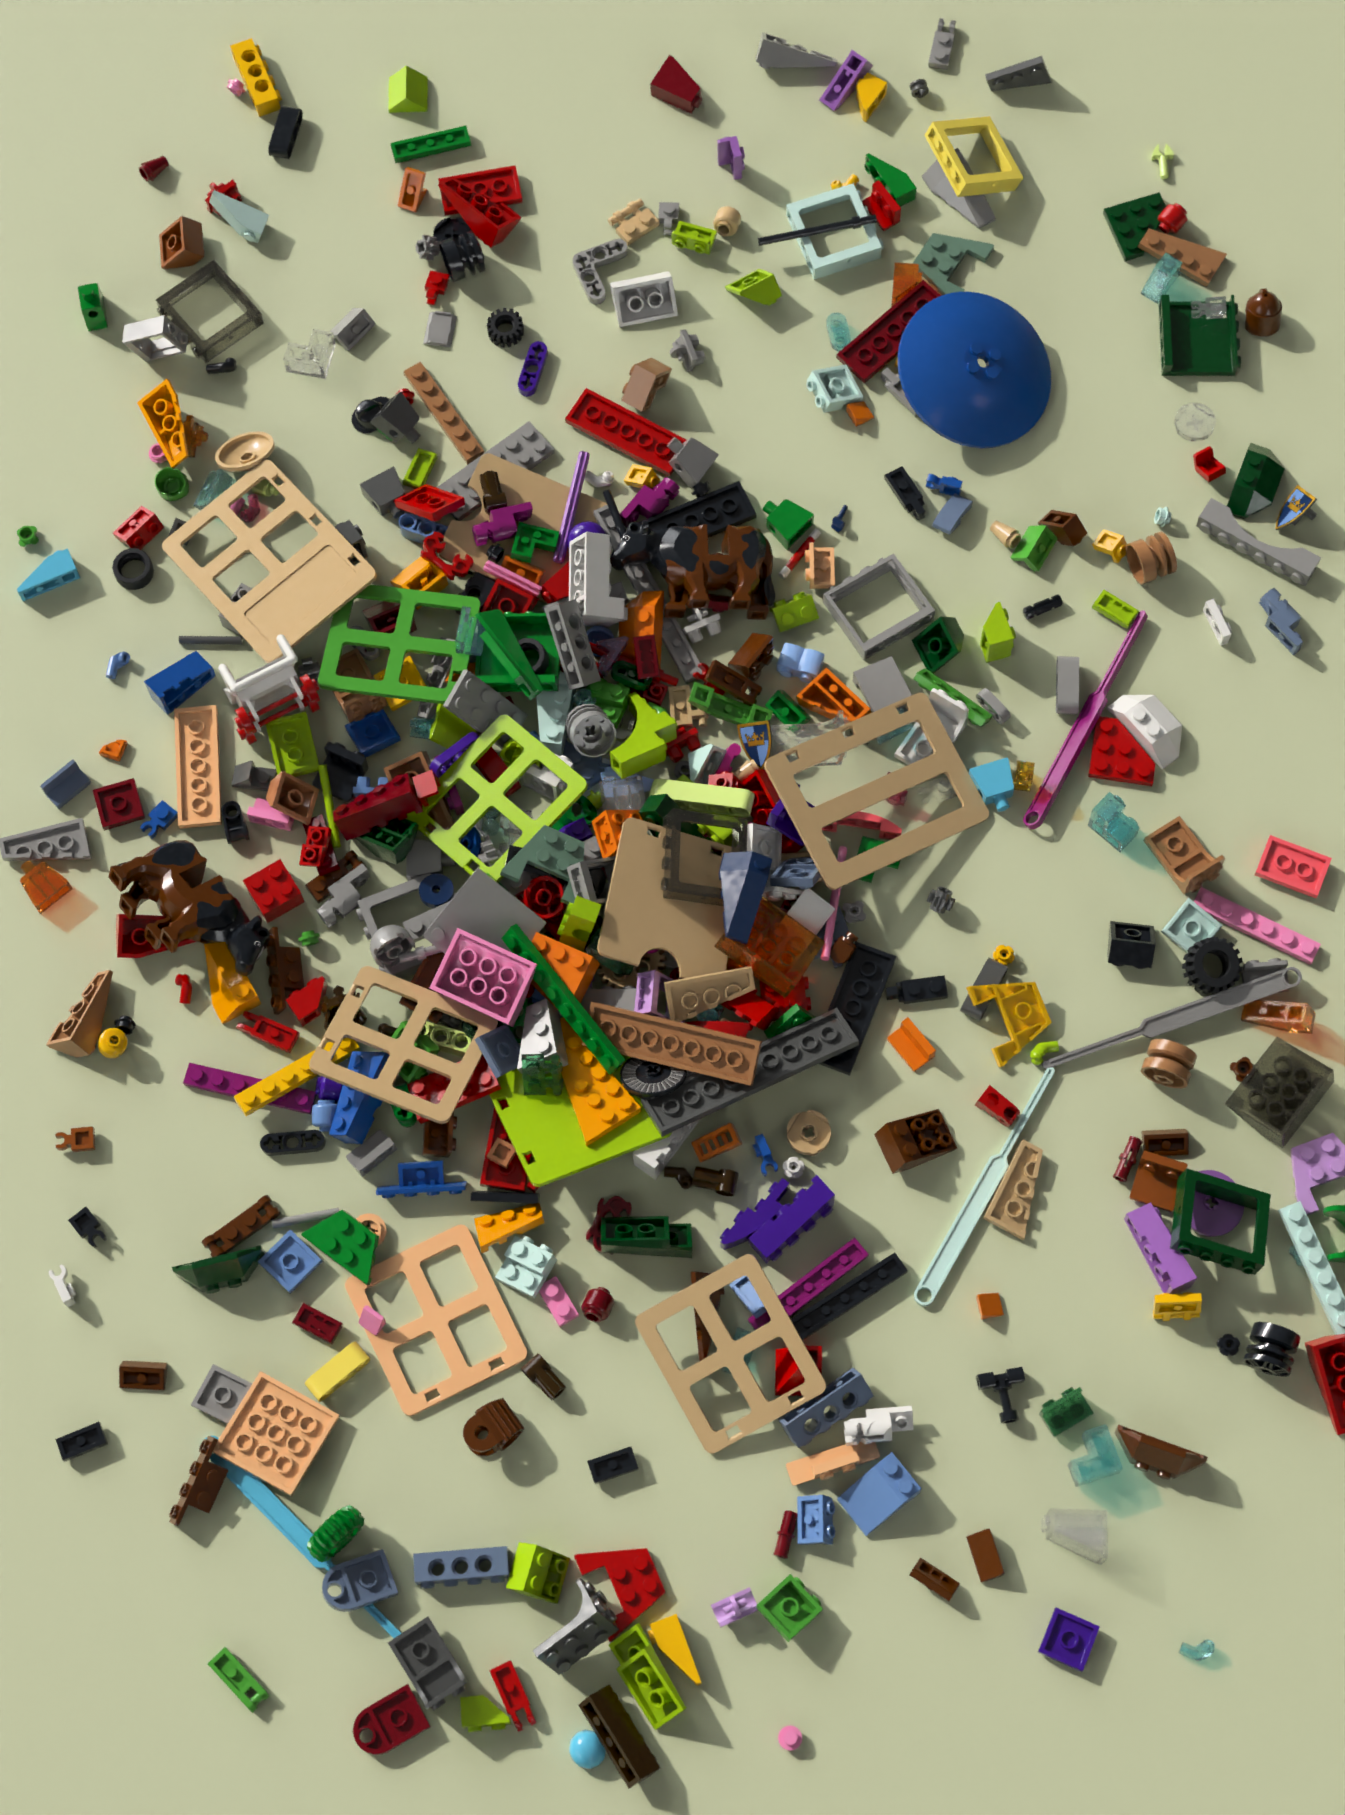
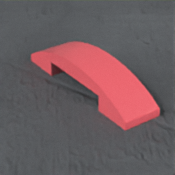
M860 811L822 828L823 831L837 832V825L880 830L879 838L888 840L900 836L902 829L891 821Z

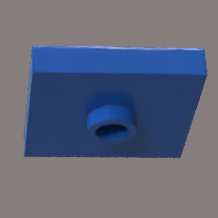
M384 709L378 712H371L364 719L344 725L356 748L365 758L401 741L398 732Z

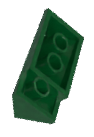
M669 1216L601 1217V1250L604 1253L692 1258L691 1223L669 1224Z

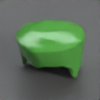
M166 467L156 474L155 486L163 499L176 501L188 494L189 482L187 476L179 469Z

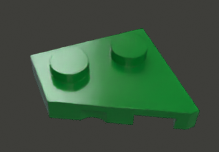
M795 1004L769 1026L764 1033L770 1039L816 1017L798 1004Z

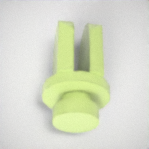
M266 479L251 489L253 493L264 497L277 496L279 494Z

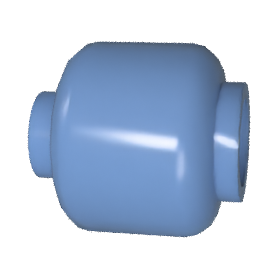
M318 1100V1104L312 1106V1125L319 1127L320 1132H330L337 1108L335 1100Z

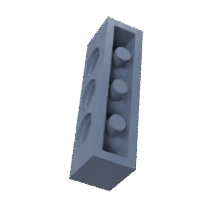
M852 1368L828 1384L822 1394L784 1414L778 1420L790 1441L799 1448L809 1444L812 1438L818 1434L828 1431L831 1425L837 1421L847 1418L850 1412L857 1407L866 1405L874 1395L862 1374L855 1368ZM849 1393L848 1398L843 1400V1396ZM830 1406L829 1411L824 1413V1409ZM811 1419V1423L805 1426V1422Z
M507 1546L413 1554L414 1581L416 1585H421L422 1589L434 1588L435 1584L444 1583L445 1587L458 1586V1582L467 1581L468 1585H477L482 1583L481 1580L491 1579V1583L505 1582V1578H509L510 1575L509 1549ZM482 1561H490L492 1566L489 1571L482 1572L479 1570V1565ZM461 1562L467 1563L468 1570L463 1574H458L456 1566ZM437 1564H442L445 1567L444 1573L440 1576L433 1575V1568Z

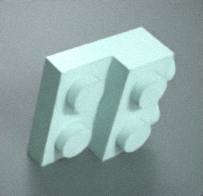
M847 365L813 370L807 379V389L810 392L813 391L815 404L818 408H822L824 413L841 410L843 405L861 402L863 399V395Z
M522 1235L521 1238L515 1236L504 1254L506 1259L495 1278L535 1299L557 1259L552 1254L553 1250L548 1246L541 1244L538 1247L533 1244L534 1241L525 1235Z

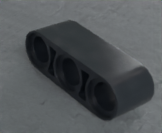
M281 106L269 143V156L290 159L302 122V109Z

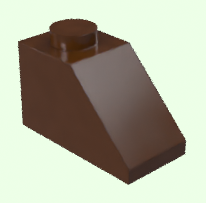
M1051 510L1038 522L1039 526L1046 525L1062 545L1074 547L1087 534L1077 514Z

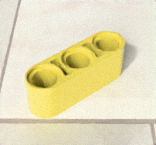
M356 1341L352 1342L306 1380L305 1386L318 1402H321L369 1363L370 1357Z

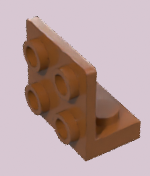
M1144 1150L1129 1198L1144 1204L1151 1202L1153 1207L1172 1212L1175 1206L1177 1179L1187 1168L1188 1164Z

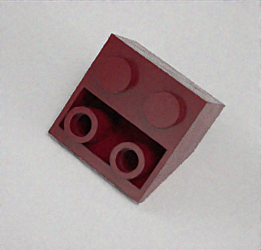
M384 601L363 610L362 613L371 631L393 633L396 627L400 604ZM414 618L410 633L417 630Z

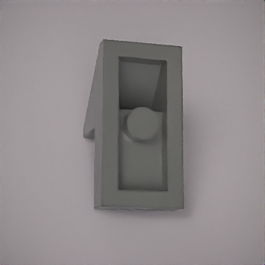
M248 761L235 766L231 786L268 791L270 781L277 776V771L271 768L255 767L253 761Z

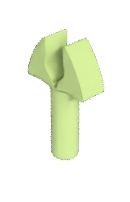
M1158 144L1151 160L1159 161L1161 179L1169 177L1167 160H1173L1174 157L1172 149L1167 144H1165L1164 155L1159 152Z

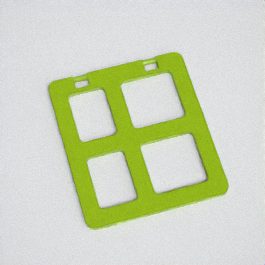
M504 714L500 715L439 778L441 784L438 787L439 793L427 798L429 806H423V812L416 814L415 811L408 813L407 819L416 822L419 825L418 830L468 874L472 875L474 872L469 867L474 861L480 866L481 870L486 874L489 873L500 882L504 877L500 873L505 867L508 850L493 866L487 867L460 843L461 839L491 808H495L522 831V835L513 846L523 848L544 825L552 827L584 794L588 784L581 775L510 716ZM507 734L524 748V752L494 783H489L472 767L502 735ZM535 762H540L567 784V788L538 819L533 820L506 798L505 794ZM459 780H462L480 795L479 799L450 829L445 830L428 815V812ZM429 823L436 828L432 833L425 829Z

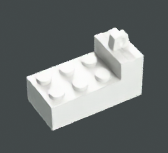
M585 532L569 542V601L576 599L585 626H604L608 628L618 622L628 620V608L624 607V598L609 597L611 592V584L609 583V574L611 572L609 554L612 544L608 534Z

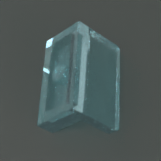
M222 469L210 471L193 506L199 510L205 508L237 482V480Z
M462 606L455 640L456 653L481 656L484 641L479 635L486 630L476 617H471V607Z

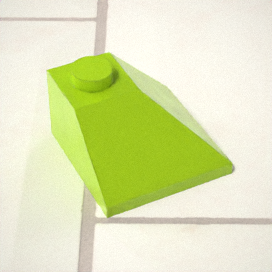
M757 269L725 286L726 290L767 306L776 303L777 299L782 297L774 274L761 269Z

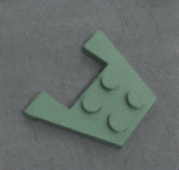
M933 233L914 260L913 268L929 283H932L941 295L964 292L963 288L949 282V279L966 254L985 263L994 250V245Z
M544 825L505 865L500 875L518 883L525 865L529 864L567 881L568 884L560 902L567 905L569 902L574 903L575 897L567 867L584 861L585 842Z

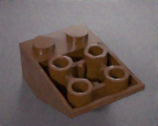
M939 1109L888 1122L874 1134L892 1174L909 1170L957 1149Z

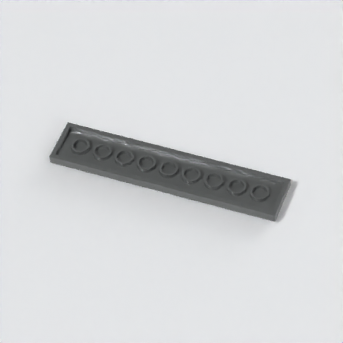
M835 1008L762 1042L752 1086L694 1073L686 1077L684 1083L675 1091L659 1097H642L641 1104L662 1137L859 1045V1040L838 1008Z

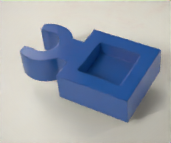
M928 474L926 487L929 489H939V493L953 496L955 493L960 495L963 481L955 477L942 476V478H939L934 474Z
M162 800L148 814L151 820L144 822L140 829L142 832H145L146 829L152 828L148 835L153 839L156 837L160 827L165 831L178 817V812Z

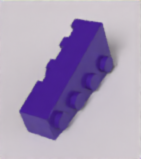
M818 1175L811 1180L813 1185L810 1188H802L796 1193L791 1205L787 1203L779 1209L775 1220L770 1218L748 1238V1244L765 1263L770 1260L773 1262L783 1254L781 1250L787 1245L789 1247L793 1246L800 1239L799 1235L802 1232L812 1230L817 1224L815 1221L821 1216L823 1218L827 1217L834 1210L832 1207L834 1206L835 1194Z

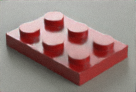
M428 484L394 500L396 508L413 513L419 517H424L430 521H438L446 514L458 511V508L465 505L464 497Z

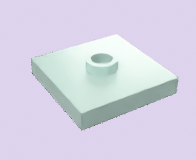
M1188 898L1162 929L1161 933L1188 954L1187 950L1193 944L1203 939L1214 937L1223 925Z

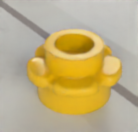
M999 945L993 953V958L1003 965H1008L1014 961V950L1010 946Z

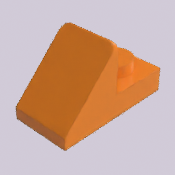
M410 167L405 168L397 207L417 212L427 192V189L423 188L425 172Z

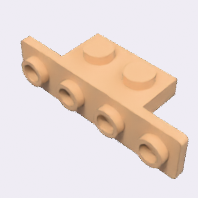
M859 1442L858 1445L850 1446L844 1444L786 1464V1468L792 1485L796 1486L818 1478L821 1480L834 1476L833 1473L843 1471V1473L853 1471L858 1465L879 1459L880 1454L876 1442L870 1444Z

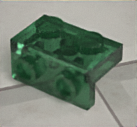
M1071 1387L1061 1393L1062 1398L1054 1401V1399H1051L1042 1405L1043 1409L1039 1415L1054 1438L1094 1414L1081 1394L1082 1389L1080 1387L1075 1390Z

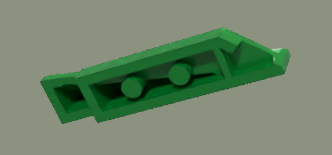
M499 609L477 613L475 617L486 630L479 636L531 701L543 691V688L504 614Z

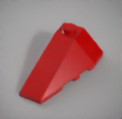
M451 176L440 181L438 184L473 233L490 248L503 242L522 218L503 203L498 205L490 201V196L486 194L482 196L473 192L471 186Z
M116 914L117 958H142L168 950L163 943L159 949L155 950L144 937L147 924L155 923L157 920L165 919V917L135 915L134 918L129 919L125 914ZM184 939L179 942L177 947L191 944L197 941L191 939Z

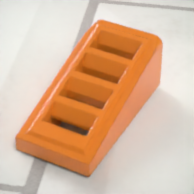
M728 1123L691 1142L701 1163L743 1144L732 1123ZM729 1132L733 1141L729 1142L725 1133ZM718 1136H721L725 1145H720ZM711 1139L715 1144V1150L712 1149L709 1143V1140ZM700 1144H705L708 1151L707 1154H704Z

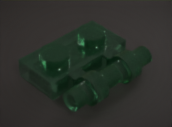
M522 1054L524 1095H546V1088L548 1087L553 1089L554 1095H561L564 1082L561 1077L563 1065L560 1061V1056L552 1055L551 1061H545L544 1054ZM550 1071L552 1077H546L545 1072Z

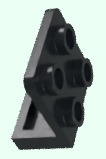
M328 741L324 747L327 757L323 764L327 766L332 796L349 802L354 795L353 787H356L358 777H364L369 768L366 758L358 751L352 752L347 750L344 745L338 742L334 744ZM318 771L312 784L314 787L322 791L321 780Z

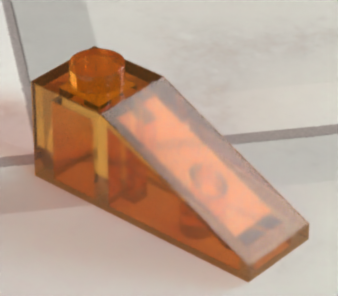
M1256 1000L1243 1005L1241 1021L1292 1033L1312 1034L1316 1013L1308 1003Z

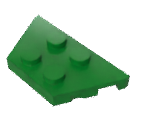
M340 1210L301 1234V1236L362 1282L370 1285L372 1278H370L372 1264L375 1263V1249L378 1245L379 1235L347 1211Z

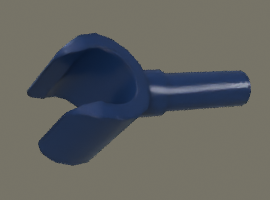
M843 505L840 513L832 520L831 528L837 532H840L845 526L842 518L848 509L847 505Z

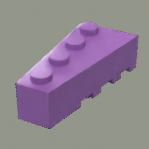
M1150 1202L1127 1213L1124 1220L1162 1292L1179 1294L1190 1289L1197 1277L1183 1254L1170 1249L1171 1232L1161 1220L1162 1216L1158 1208H1154Z

